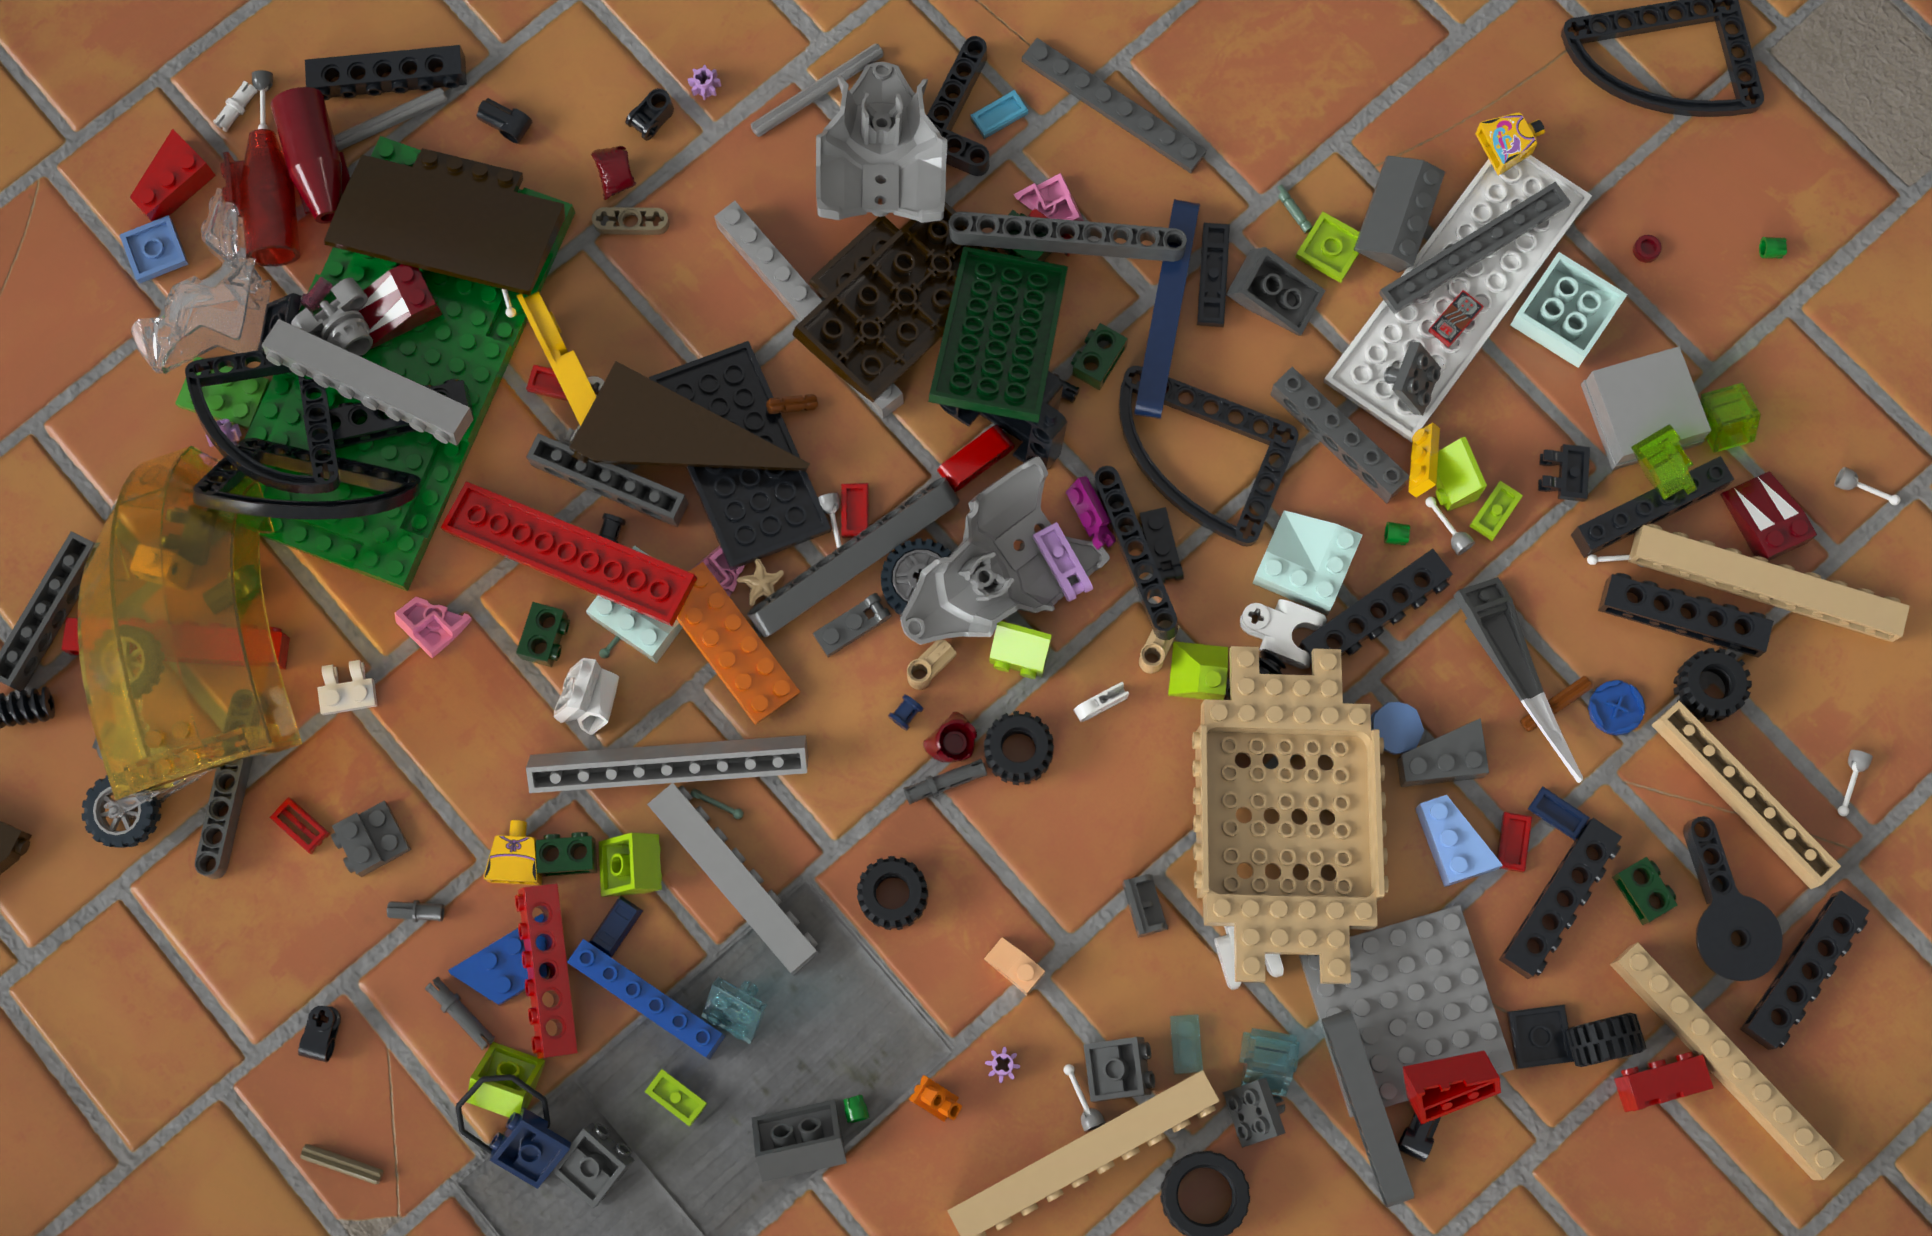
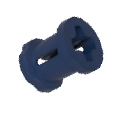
M904 694L902 703L894 713L890 712L888 717L907 731L910 728L908 724L924 708L914 699Z

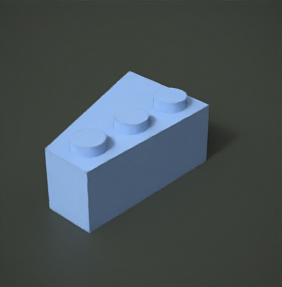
M1447 795L1420 803L1415 808L1444 887L1495 871L1503 866Z

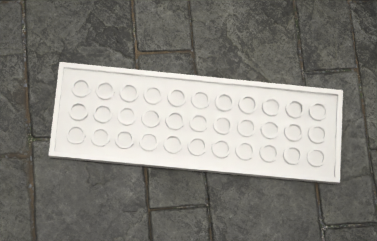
M1532 155L1499 176L1488 159L1419 251L1414 265L1407 268L1401 277L1555 181L1571 201L1570 205L1396 314H1393L1383 300L1323 382L1412 443L1415 432L1423 428L1589 202L1592 195ZM1464 290L1484 307L1450 347H1447L1428 330ZM1411 341L1420 342L1441 367L1440 378L1435 383L1431 394V401L1426 407L1423 416L1413 414L1392 390L1394 384H1387L1384 380V373L1387 367H1401Z

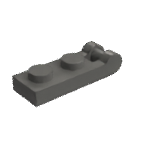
M877 593L868 596L863 602L813 633V636L827 657L832 656L892 616L887 608L884 609L881 605V598ZM869 609H872L875 614L871 619H868L865 615V612Z

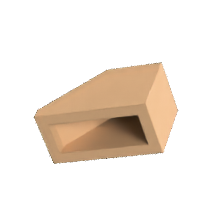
M1001 938L984 958L986 962L1026 996L1045 975L1044 969L1004 938Z

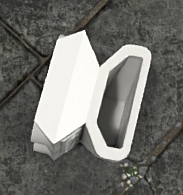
M582 658L570 668L564 680L562 694L555 706L554 718L560 723L577 719L580 728L586 733L593 735L609 721L620 677L601 668L597 660Z

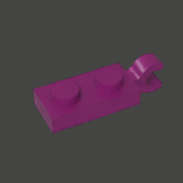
M1087 476L1078 477L1068 488L1066 494L1088 536H1094L1092 539L1094 547L1099 550L1105 543L1107 547H1111L1116 542L1114 535L1107 527L1111 521Z

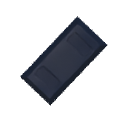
M1543 786L1528 807L1529 811L1574 841L1590 819V817Z
M620 895L589 943L610 957H613L643 913V910Z

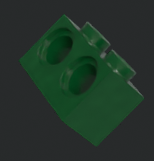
M1100 323L1096 330L1091 329L1084 341L1087 345L1083 351L1078 350L1071 361V365H1073L1072 375L1100 390L1125 351L1128 338ZM1100 341H1108L1111 346L1104 349L1099 347L1098 343ZM1088 362H1093L1098 368L1087 370L1084 365Z
M532 602L516 651L520 659L548 667L553 666L554 660L558 661L562 646L559 645L562 635L567 634L570 626V620L566 612L558 608ZM554 617V625L550 628H544L543 622L545 619ZM539 643H547V648L543 653H535V647Z
M588 832L571 833L569 838H561L560 834L544 835V839L536 840L537 874L541 877L597 873L596 839L588 836ZM585 846L587 848L586 856L582 859H575L574 852L576 848ZM552 848H558V858L554 861H547V852Z
M1647 857L1612 876L1642 925L1651 922L1678 906L1675 901L1676 895L1669 885L1663 883L1659 876L1661 872L1654 861H1649ZM1634 871H1640L1644 875V884H1638L1634 880ZM1650 895H1655L1659 898V909L1653 908L1650 905Z

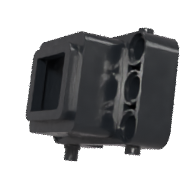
M1048 371L1038 423L940 404L944 411L968 427L979 415L995 425L998 424L1001 429L1022 442L1013 453V456L1023 463L1033 457H1040L1048 470L1061 454L1068 421L1058 411L1063 384L1050 371Z

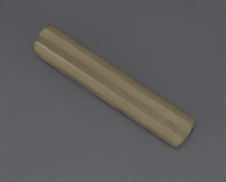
M310 1144L304 1145L300 1158L372 1184H379L383 1177L384 1171L382 1169Z

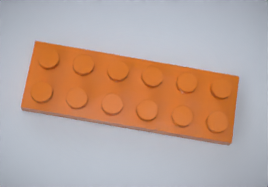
M704 562L688 571L695 574L698 579L676 620L756 725L798 696L800 691Z

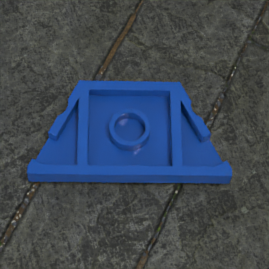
M540 914L539 916L535 917L534 920L537 922H542L544 919V914ZM518 928L449 969V973L498 1005H502L525 991V980L528 979L527 968H524L522 964V951H525L524 940H521L519 937ZM542 936L536 938L538 949L544 951L547 948V941ZM541 964L539 968V974L542 978L545 979L549 976V967L546 964Z

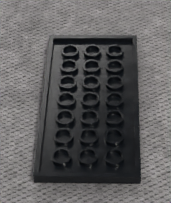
M749 341L649 377V379L800 458L780 411L778 414H770L767 411L766 402L774 397ZM686 467L730 570L831 532L830 524L806 471Z

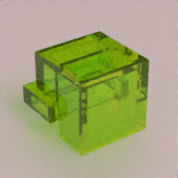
M1743 382L1701 394L1700 402L1711 428V432L1705 438L1714 453L1755 441L1761 414Z
M1670 424L1631 447L1646 478L1663 499L1670 497L1681 489L1687 495L1697 490L1688 471V468L1693 466V463L1684 453L1679 442L1681 438Z

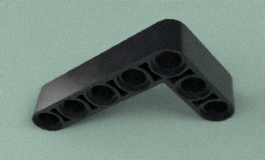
M971 36L964 42L927 114L941 136L947 139L946 164L973 176H982L989 170V151L984 145L956 134L951 130L987 60V45L985 40L979 36ZM972 50H978L981 53L978 55H973L970 52ZM964 71L970 73L965 77L958 75ZM951 93L959 95L957 98L953 99L947 97ZM939 115H945L948 117L947 119L942 121L936 119V117ZM951 147H957L960 149V151H958L957 153H952L948 150ZM980 157L984 159V161L981 163H974L972 159Z

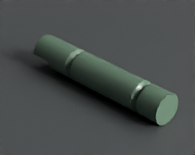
M1282 184L1277 186L1281 191L1278 198L1284 203V206L1305 234L1310 232L1313 226L1307 221L1306 216Z

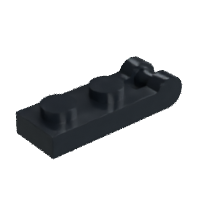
M1166 507L1139 513L1144 537L1163 584H1165L1166 580H1183V570L1179 561ZM1170 563L1171 569L1163 570L1161 564Z

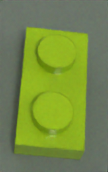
M1499 481L1469 527L1493 541L1523 495L1502 481Z
M663 1069L660 1070L645 1090L646 1094L689 1127L692 1126L708 1104Z

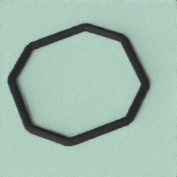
M515 1075L481 1077L455 1107L460 1133L489 1154H491L492 1148L465 1130L461 1109L484 1082L512 1080L542 1102L544 1120L548 1121L547 1128L551 1124L546 1097Z

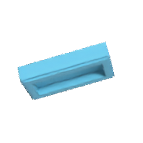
M1013 90L970 116L982 137L986 139L1027 115L1028 109L1017 92Z

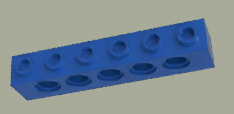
M585 939L581 941L567 961L568 964L709 1060L726 1037L720 1031Z

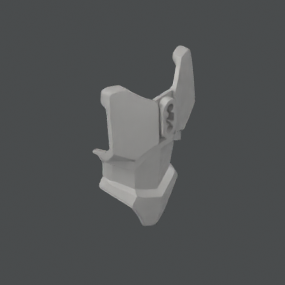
M875 62L866 65L850 90L849 84L844 80L843 76H838L842 94L840 111L824 128L823 132L816 135V202L818 216L841 220L871 212L879 217L893 213V215L917 220L921 223L942 220L944 217L946 193L947 139L941 136L924 111L923 95L928 79L921 81L915 93L904 78L899 66L888 62ZM878 199H882L881 205L878 204Z
M1033 457L1013 469L976 495L968 503L970 512L966 516L962 543L950 556L935 559L921 571L915 589L900 616L904 634L912 641L922 645L954 637H991L997 623L1017 610L1031 613L1055 610L1054 605L1064 597V594L1032 537L1035 534L1034 527L1036 524L1040 526L1041 530L1051 525L1041 511L1042 492L1048 471L1040 457ZM1065 536L1087 576H1090L1109 561L1110 556L1103 547L1097 550L1092 541ZM1015 540H1021L1023 543L1020 544V549L1016 551L1013 544ZM1076 575L1068 579L1071 586L1079 582Z

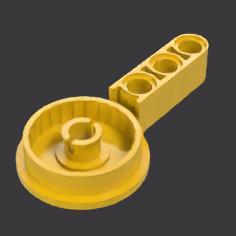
M539 291L525 298L520 293L517 295V298L581 426L596 399V395L574 350L568 352L560 336L562 332L552 311H548Z

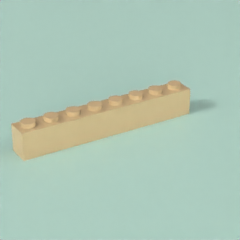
M1680 701L1671 706L1652 724V727L1810 889L1821 886L1841 867Z

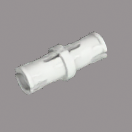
M243 81L233 97L225 101L226 106L217 118L213 120V123L227 132L236 118L244 114L246 111L244 108L258 92L257 89L251 84L248 86V82Z

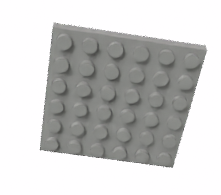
M1460 905L1351 936L1350 984H1320L1319 955H1299L1349 1117L1354 1116L1321 1020L1348 1009L1351 1011L1357 1025L1384 1107L1408 1101L1403 1066L1484 1050L1498 1074L1514 1070Z

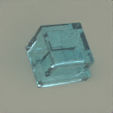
M1252 1028L1250 1033L1243 1032L1239 1062L1244 1063L1241 1086L1266 1077L1271 1093L1286 1097L1293 1079V1072H1296L1300 1042L1297 1041V1036Z

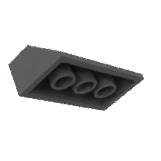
M1388 155L1381 169L1354 250L1396 272L1413 266L1445 171L1424 160Z

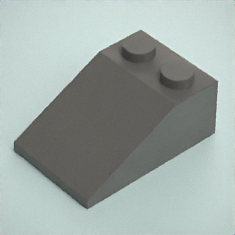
M1262 247L1250 250L1226 295L1245 309L1300 336L1326 290L1268 248Z

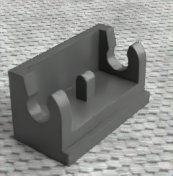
M1146 874L1124 880L1122 885L1138 938L1168 930L1153 876Z

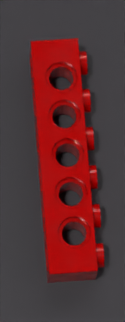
M558 884L523 887L518 890V895L515 896V906L517 912L521 913L522 921L518 925L520 939L524 940L525 951H522V964L524 968H527L528 979L525 980L526 995L531 998L532 1008L528 1009V1018L530 1025H534L535 1036L531 1040L532 1050L534 1054L537 1053L538 1059L576 1054L578 1052ZM534 908L542 910L544 914L542 922L534 920L532 916ZM538 936L544 937L547 941V948L544 951L536 946V938ZM541 964H546L550 968L551 973L548 979L542 978L539 974ZM545 992H549L554 998V1003L551 1007L545 1006L542 1001ZM549 1020L557 1025V1032L554 1036L549 1035L546 1031V1024Z

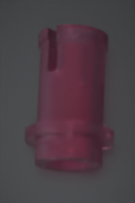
M320 277L307 294L303 293V299L300 301L301 304L311 312H314L315 309L319 310V304L331 291L330 289L333 285L323 277Z

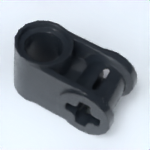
M659 88L652 90L626 118V125L638 130L646 141L655 136L659 128L674 112V106L667 91ZM658 102H666L663 107H655Z
M317 1006L310 1011L304 1034L299 1043V1056L326 1063L330 1060L341 1023V1015L336 1008ZM321 1015L329 1017L328 1023L320 1020Z

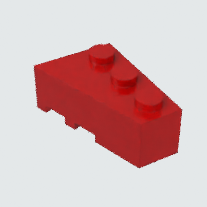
M172 129L132 192L130 199L152 222L165 216H170L216 175L208 164Z
M1484 1050L1403 1066L1407 1098L1421 1124L1501 1093L1500 1077Z
M1691 1051L1676 1055L1677 1061L1666 1064L1665 1059L1648 1063L1650 1069L1640 1072L1638 1066L1622 1070V1077L1614 1078L1624 1112L1644 1109L1648 1106L1713 1089L1714 1087L1703 1055L1693 1056Z

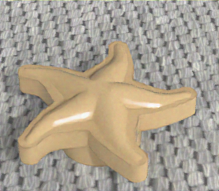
M756 559L754 574L737 578L738 583H745L751 588L749 596L750 606L755 604L758 597L762 595L769 597L775 592L773 585L784 574L783 570L774 574L767 573L760 559Z

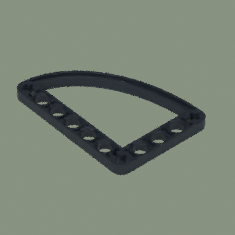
M1676 0L1571 18L1565 22L1562 28L1561 38L1565 49L1579 70L1594 84L1628 103L1668 114L1721 117L1754 113L1764 101L1762 86L1738 0ZM1724 2L1726 6L1730 5L1729 10H1726L1725 6H1720L1721 3ZM1702 5L1706 8L1707 14L1698 15L1693 7ZM1676 9L1681 13L1682 18L1674 20L1669 16L1668 11ZM1647 13L1654 15L1656 23H1646L1643 15ZM1627 18L1631 22V27L1622 28L1618 24V19ZM1715 21L1736 99L1715 101L1689 100L1659 95L1636 88L1619 80L1599 66L1586 52L1582 44ZM1601 22L1605 25L1606 31L1602 33L1596 32L1592 24ZM1725 25H1735L1738 33L1735 35L1729 34L1725 30ZM1571 27H1573L1575 31H1579L1577 36H1574L1573 32H1569ZM1735 47L1741 48L1744 51V57H1734L1731 49ZM1738 72H1748L1751 80L1748 82L1741 81L1738 78ZM1750 87L1752 88L1749 91V96L1751 99L1756 100L1754 104H1751L1749 100H1745L1748 96V88Z
M264 349L196 360L186 366L185 374L188 390L202 428L212 444L235 468L266 486L292 493H328L335 491L340 486L341 479L326 388L318 385L314 379L298 376L313 475H295L269 468L253 460L235 446L216 423L202 391V387L291 373L290 368L282 364L277 366L271 363L266 358ZM257 361L261 363L256 368L247 367L251 362ZM225 366L233 367L231 371L226 373L219 371ZM314 392L322 394L317 399L307 398L308 395ZM315 413L325 414L324 417L318 420L310 418ZM319 433L328 435L323 440L314 439V436ZM321 454L331 455L326 461L317 460V457ZM323 471H329L330 480L324 481Z
M1132 366L1128 368L1120 389L1119 416L1124 439L1140 470L1170 503L1201 526L1241 546L1247 547L1255 544L1298 441L1297 429L1291 424L1168 377L1167 386L1169 391L1165 394L1164 405L1269 445L1238 524L1234 526L1211 514L1189 499L1153 463L1140 441L1132 416V392L1138 394L1140 381L1137 384H1133L1131 377H1134L1136 374L1141 375L1143 367ZM1183 392H1188L1193 396V402L1184 405L1180 403L1178 396ZM1214 402L1218 406V411L1215 414H1207L1203 409L1204 404ZM1231 412H1239L1243 416V421L1240 424H1233L1229 421L1228 415ZM1258 421L1265 422L1268 426V431L1264 434H1258L1253 428L1254 423ZM1273 426L1277 427L1275 432L1277 434H1274V437L1272 439L1270 438V435L1272 433ZM1288 432L1290 433L1289 438L1293 440L1288 439L1287 443H1284L1280 435ZM1279 455L1283 458L1284 464L1278 468L1273 467L1269 463V457ZM1270 479L1274 483L1273 490L1268 492L1261 490L1259 487L1260 480ZM1252 503L1262 504L1264 513L1259 516L1253 515L1249 510V506ZM1250 520L1254 522L1251 529V534L1254 536H1249L1248 539H1245L1240 530L1245 531Z
M246 438L236 445L243 453L261 464L313 475L309 450L258 438ZM321 454L317 457V460L326 461L331 455ZM337 457L341 482L385 493L339 501L266 499L229 493L246 475L235 468L227 459L223 458L193 487V502L198 506L271 518L311 520L354 518L390 511L412 501L420 493L421 479L414 474ZM323 471L324 478L329 479V471Z

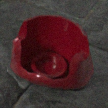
M624 146L597 149L592 152L591 156L595 161L599 177L601 178L604 200L636 185L629 167L628 152Z
M952 712L949 718L931 736L924 740L923 747L929 755L940 762L952 763L970 758L973 754L977 731L963 714Z

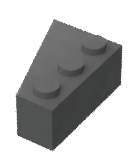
M1481 718L1402 754L1397 759L1401 787L1484 778L1489 773Z

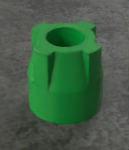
M1763 237L1759 245L1760 257L1768 259L1783 258L1787 254V239Z
M1387 522L1384 532V543L1406 545L1409 542L1410 525Z
M862 1095L843 1100L847 1123H855L870 1118Z

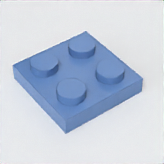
M169 215L119 235L135 279L139 284L189 264L174 223Z

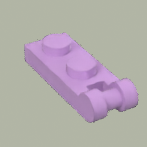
M1057 522L1033 534L1032 537L1068 602L1076 599V595L1082 592L1088 593L1093 590L1087 574ZM1076 575L1079 582L1071 586L1068 579Z

